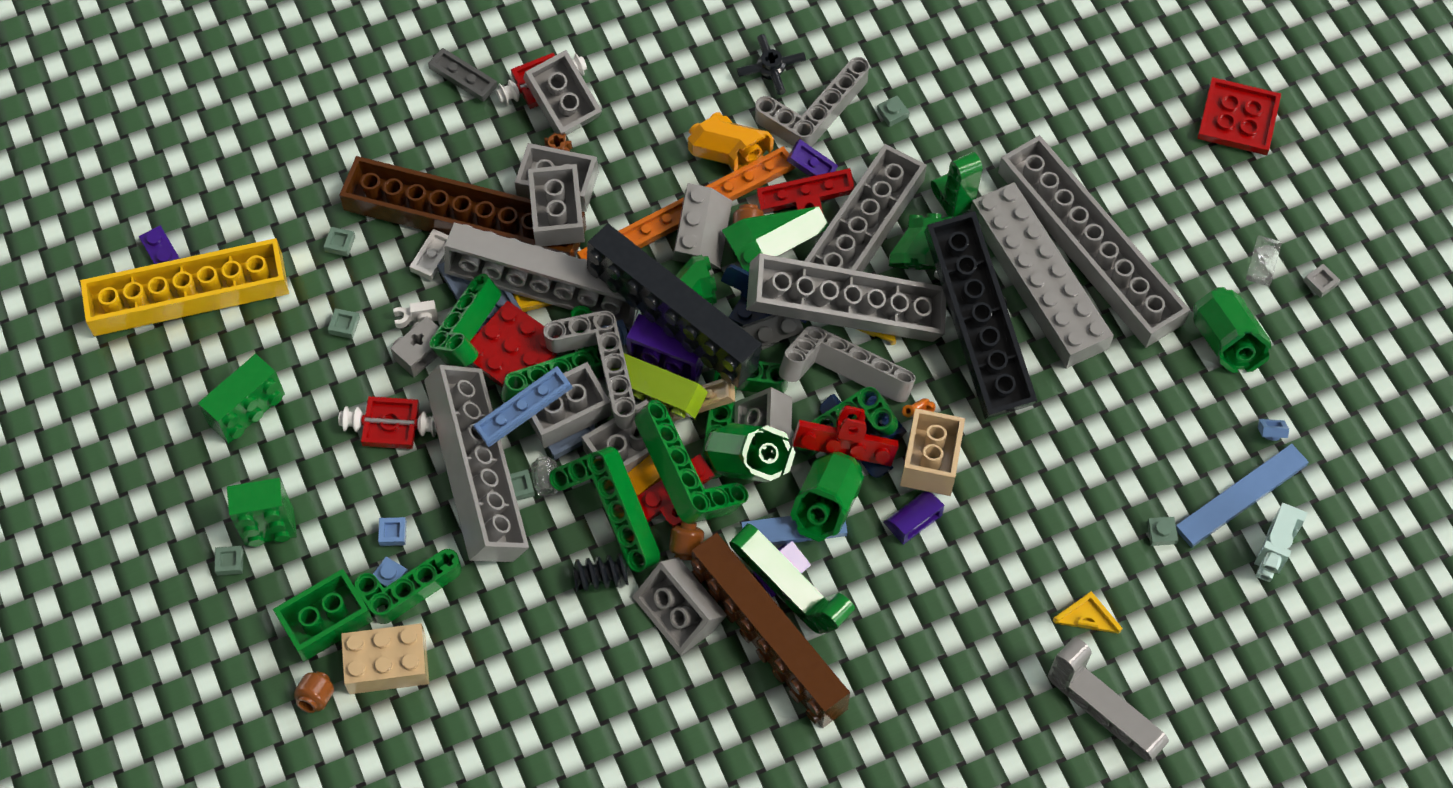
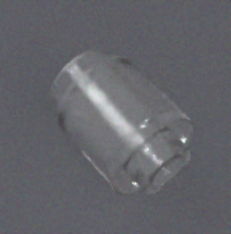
M547 456L539 457L531 464L534 489L539 496H551L558 492L549 481V474L554 468H557V462Z

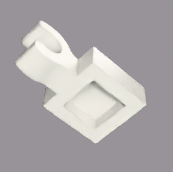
M434 300L410 303L408 308L397 307L393 309L395 317L403 316L400 320H394L396 328H404L410 321H413L415 324L418 321H422L426 316L432 321H438Z

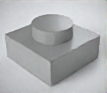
M1322 264L1308 274L1304 282L1321 298L1338 286L1340 279Z

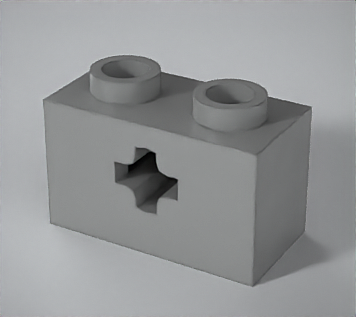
M427 316L422 321L416 322L405 336L399 337L390 348L393 359L413 377L417 376L438 357L430 348L429 342L439 326Z

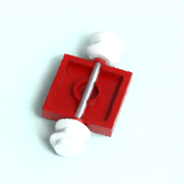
M554 53L511 69V74L516 84L508 80V85L503 87L499 83V89L496 90L499 101L501 103L505 102L508 106L510 99L518 102L522 93L529 109L538 107L539 105L523 77L526 71L554 57ZM574 54L573 62L580 74L584 76V70L587 69L585 60L582 56L578 57L577 54Z
M368 396L365 415H363L359 407H356L355 411L351 412L348 406H345L344 411L339 412L338 423L339 426L343 427V431H346L348 427H353L354 431L358 432L363 426L362 446L413 449L416 429H418L421 436H424L426 432H431L432 436L435 437L437 432L433 415L428 417L426 412L423 411L418 418L420 405L418 399Z

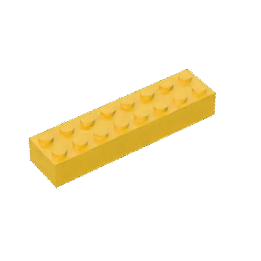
M277 238L80 280L85 319L93 336L289 294L283 256Z

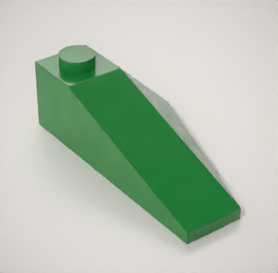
M818 206L744 218L723 229L722 232L741 268L749 271L750 262L759 253L778 256L825 231L829 225Z

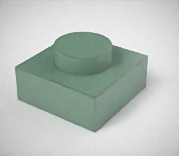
M898 96L877 105L878 113L889 127L909 118L910 112Z
M331 227L324 244L325 252L348 257L355 239L354 231Z
M335 308L328 327L329 334L353 339L360 320L359 313Z
M528 469L510 474L517 501L535 496Z
M1174 517L1148 518L1147 526L1151 546L1177 544L1178 535Z
M242 546L215 547V573L217 576L243 574Z

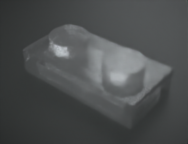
M1260 235L1257 236L1246 280L1270 287L1282 244L1281 241Z

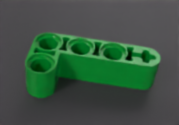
M975 152L951 161L948 173L931 181V189L948 217H956L970 211L972 200L977 197L983 167L980 158Z
M480 274L470 282L429 342L430 348L446 364L465 367L472 364L478 357V351L470 341L502 294L501 290L487 274Z
M873 387L861 389L811 421L822 425L833 423V427H836V422L842 408L851 406L864 409L865 422L869 421L884 436L893 434L898 427L897 418L884 397ZM872 396H876V402L871 406H867V400ZM883 417H889L888 424L880 427V420ZM796 447L807 456H812L819 452Z
M444 549L385 588L373 574L364 573L356 578L355 589L364 601L373 619L377 623L387 624L455 580L460 575L462 567L458 554L454 550ZM425 576L433 577L429 582H421V579ZM366 586H374V588L371 591L363 592V589ZM402 591H411L408 596L399 597ZM382 605L388 606L385 611L377 612L378 607Z

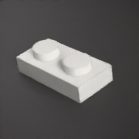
M433 229L409 266L410 271L432 281L438 272L437 265L445 260V243L449 235Z

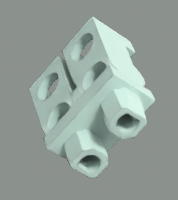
M1282 503L1271 522L1263 546L1254 564L1259 566L1256 573L1257 578L1271 582L1274 573H1280L1291 554L1289 548L1293 543V539L1305 522L1308 512Z

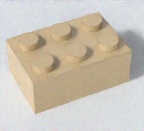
M915 408L900 486L951 496L956 477L965 418Z
M422 623L341 633L344 684L349 694L429 684L426 634Z

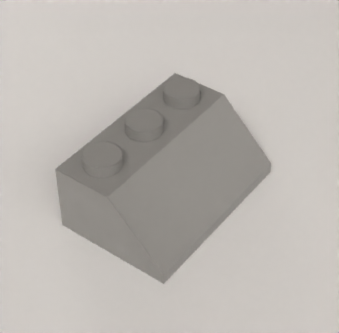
M688 183L684 194L672 260L687 263L693 256H708L711 268L720 270L726 239L722 230L728 227L732 200L713 188Z
M770 387L736 401L734 423L761 427L768 425L787 434L788 442L791 446L792 397Z
M679 557L661 561L632 596L679 655L685 654L713 633L727 616Z

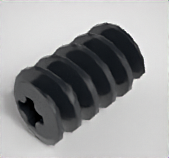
M617 554L615 562L610 555H607L605 563L598 556L594 565L590 558H586L584 566H582L579 559L575 560L573 570L576 592H578L580 585H582L585 591H588L590 583L593 584L595 590L599 589L600 582H603L605 588H609L611 580H613L616 587L620 586L621 579L625 581L626 585H629L626 562L621 554Z

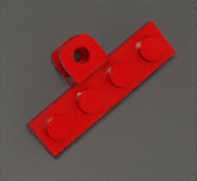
M848 168L757 188L760 209L764 213L797 206V210L819 206L823 213L821 201L850 195L855 187L851 169Z
M851 406L842 408L836 422V427L799 420L792 439V446L824 453L839 451L857 460L886 466L892 465L899 447L898 440L866 434L864 409ZM850 414L857 416L855 419L847 418Z
M701 454L691 459L702 485L715 477ZM662 480L637 496L647 522L662 513L672 527L681 525L682 520L680 517H676L677 512Z

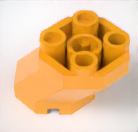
M720 112L714 113L709 119L702 123H696L689 129L691 135L688 137V150L693 156L729 164L734 171L763 157L766 151L770 153L774 146V138L768 131L732 123L727 116H723Z

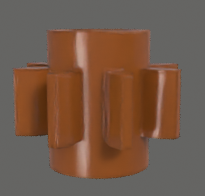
M554 132L549 138H544L546 147L565 151L572 149V142L566 140V134L561 135Z

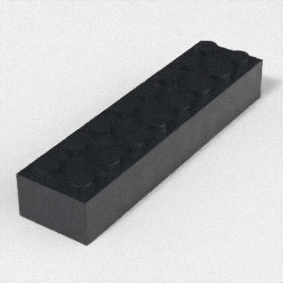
M973 211L928 224L924 231L985 420L1033 406L1037 402L1036 394L976 212Z
M609 223L587 242V269L593 277L600 278L605 282L612 292L619 293L624 297L631 307H636L644 313L647 320L658 324L667 336L674 337L682 343L686 351L697 355L706 367L717 371L725 382L732 383L739 388L758 369L762 343Z

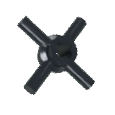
M761 34L757 37L762 55L756 64L737 68L738 77L760 72L765 79L772 80L777 95H783L786 90L780 76L787 65L806 61L805 53L801 52L782 57L779 51L770 49L766 35Z

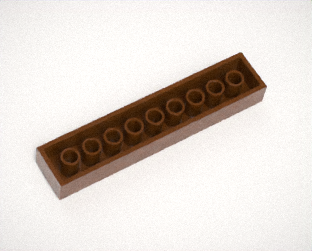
M359 156L355 157L339 194L344 211L432 232L435 229L446 235L450 234L455 222L536 245L533 232L531 199ZM582 212L583 228L585 233V230L587 228L585 212ZM581 242L541 247L555 252H563L568 256L576 258Z

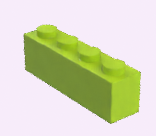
M624 353L635 399L642 402L645 398L651 401L657 400L664 404L665 407L672 409L671 413L684 419L685 416L696 418L708 394L706 389L694 381ZM619 368L611 369V371L619 370ZM619 389V390H616V391H618V392H624L625 390Z

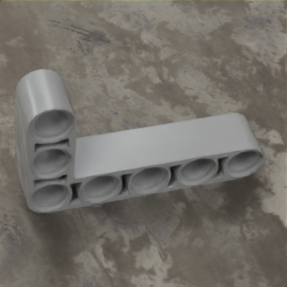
M862 57L851 59L802 116L772 97H760L755 104L756 122L792 146L801 139L812 147L868 82V61Z
M599 311L547 323L543 333L546 347L551 352L560 353L594 345L598 346L614 421L619 428H632L635 425L634 419L637 414L636 404L614 314L609 311ZM604 325H608V326H609V327H607V328H601V327L604 326ZM613 368H619L617 371H611ZM619 389L625 390L624 392H621V393L615 392L616 390H619ZM624 411L630 412V413L627 414V415H622V414H620L621 412H624Z
M816 326L806 327L786 349L778 372L782 379L789 382H797L815 362L865 387H873L880 394L897 402H906L916 379L911 371Z
M1073 637L1055 657L1048 674L1049 680L1142 759L1152 762L1169 742L1168 737L1086 669L1092 651L1084 641Z

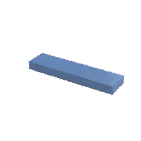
M556 366L473 426L487 446L490 447L573 387L558 366Z
M791 516L741 522L742 529L747 523L752 524L773 545H781L789 541L794 543L813 541V539L799 534L797 530L798 525L795 520H792ZM846 521L839 534L827 537L826 539L847 536Z

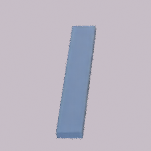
M1290 444L1177 524V532L1193 548L1301 471L1309 462L1293 444Z

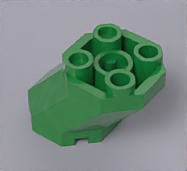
M927 213L926 218L922 215H909L908 229L890 253L889 266L900 269H908L910 267L915 268V270H936L924 231L928 224L952 217H943L941 219V214Z
M702 255L693 256L677 273L676 277L713 305L717 303L715 294L717 288L714 276H710L709 270H711L709 257Z
M1217 287L1194 304L1193 320L1195 326L1218 357L1219 363L1231 373H1239L1238 369L1253 372L1269 360L1270 354L1268 351L1272 345L1270 338L1247 307L1245 300L1235 291L1227 290L1225 287Z
M730 423L710 433L704 454L707 464L717 474L730 479L740 478L769 482L790 472L795 450L793 446H790L789 438L783 431L768 425L761 427Z
M838 451L826 453L814 461L799 494L795 498L790 513L792 520H795L798 525L797 530L800 535L820 542L827 537L839 534L864 480L862 468L854 457Z

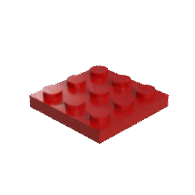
M1212 77L1197 139L1268 155L1281 93Z
M509 301L495 313L470 341L478 351L477 359L470 365L474 368L482 369L484 375L501 387L507 374L552 360L558 353L551 352L546 347L543 333L545 326Z

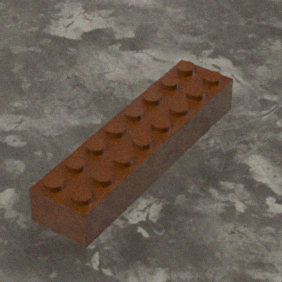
M715 533L694 548L691 561L692 574L701 584L703 583L708 588L707 592L713 599L722 605L725 609L723 611L727 614L726 618L731 623L735 622L740 627L739 632L747 643L752 642L757 648L756 653L764 663L768 661L773 668L772 672L780 683H786L790 688L789 693L796 703L801 702L805 706L809 719L814 724L818 722L824 728L847 711L850 691L719 534Z

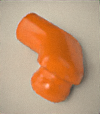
M923 398L912 405H905L902 413L905 417L913 418L915 408L934 412L936 406L934 402Z

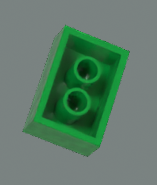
M255 353L199 401L198 405L208 425L229 444L234 439L241 437L245 429L252 423L259 421L270 407L277 405L282 400L285 392L276 371Z
M280 477L227 486L229 516L245 546L257 547L265 542H285L290 538L297 537L294 508Z
M344 569L339 570L273 609L303 662L341 641V633L356 632L373 622L367 606Z

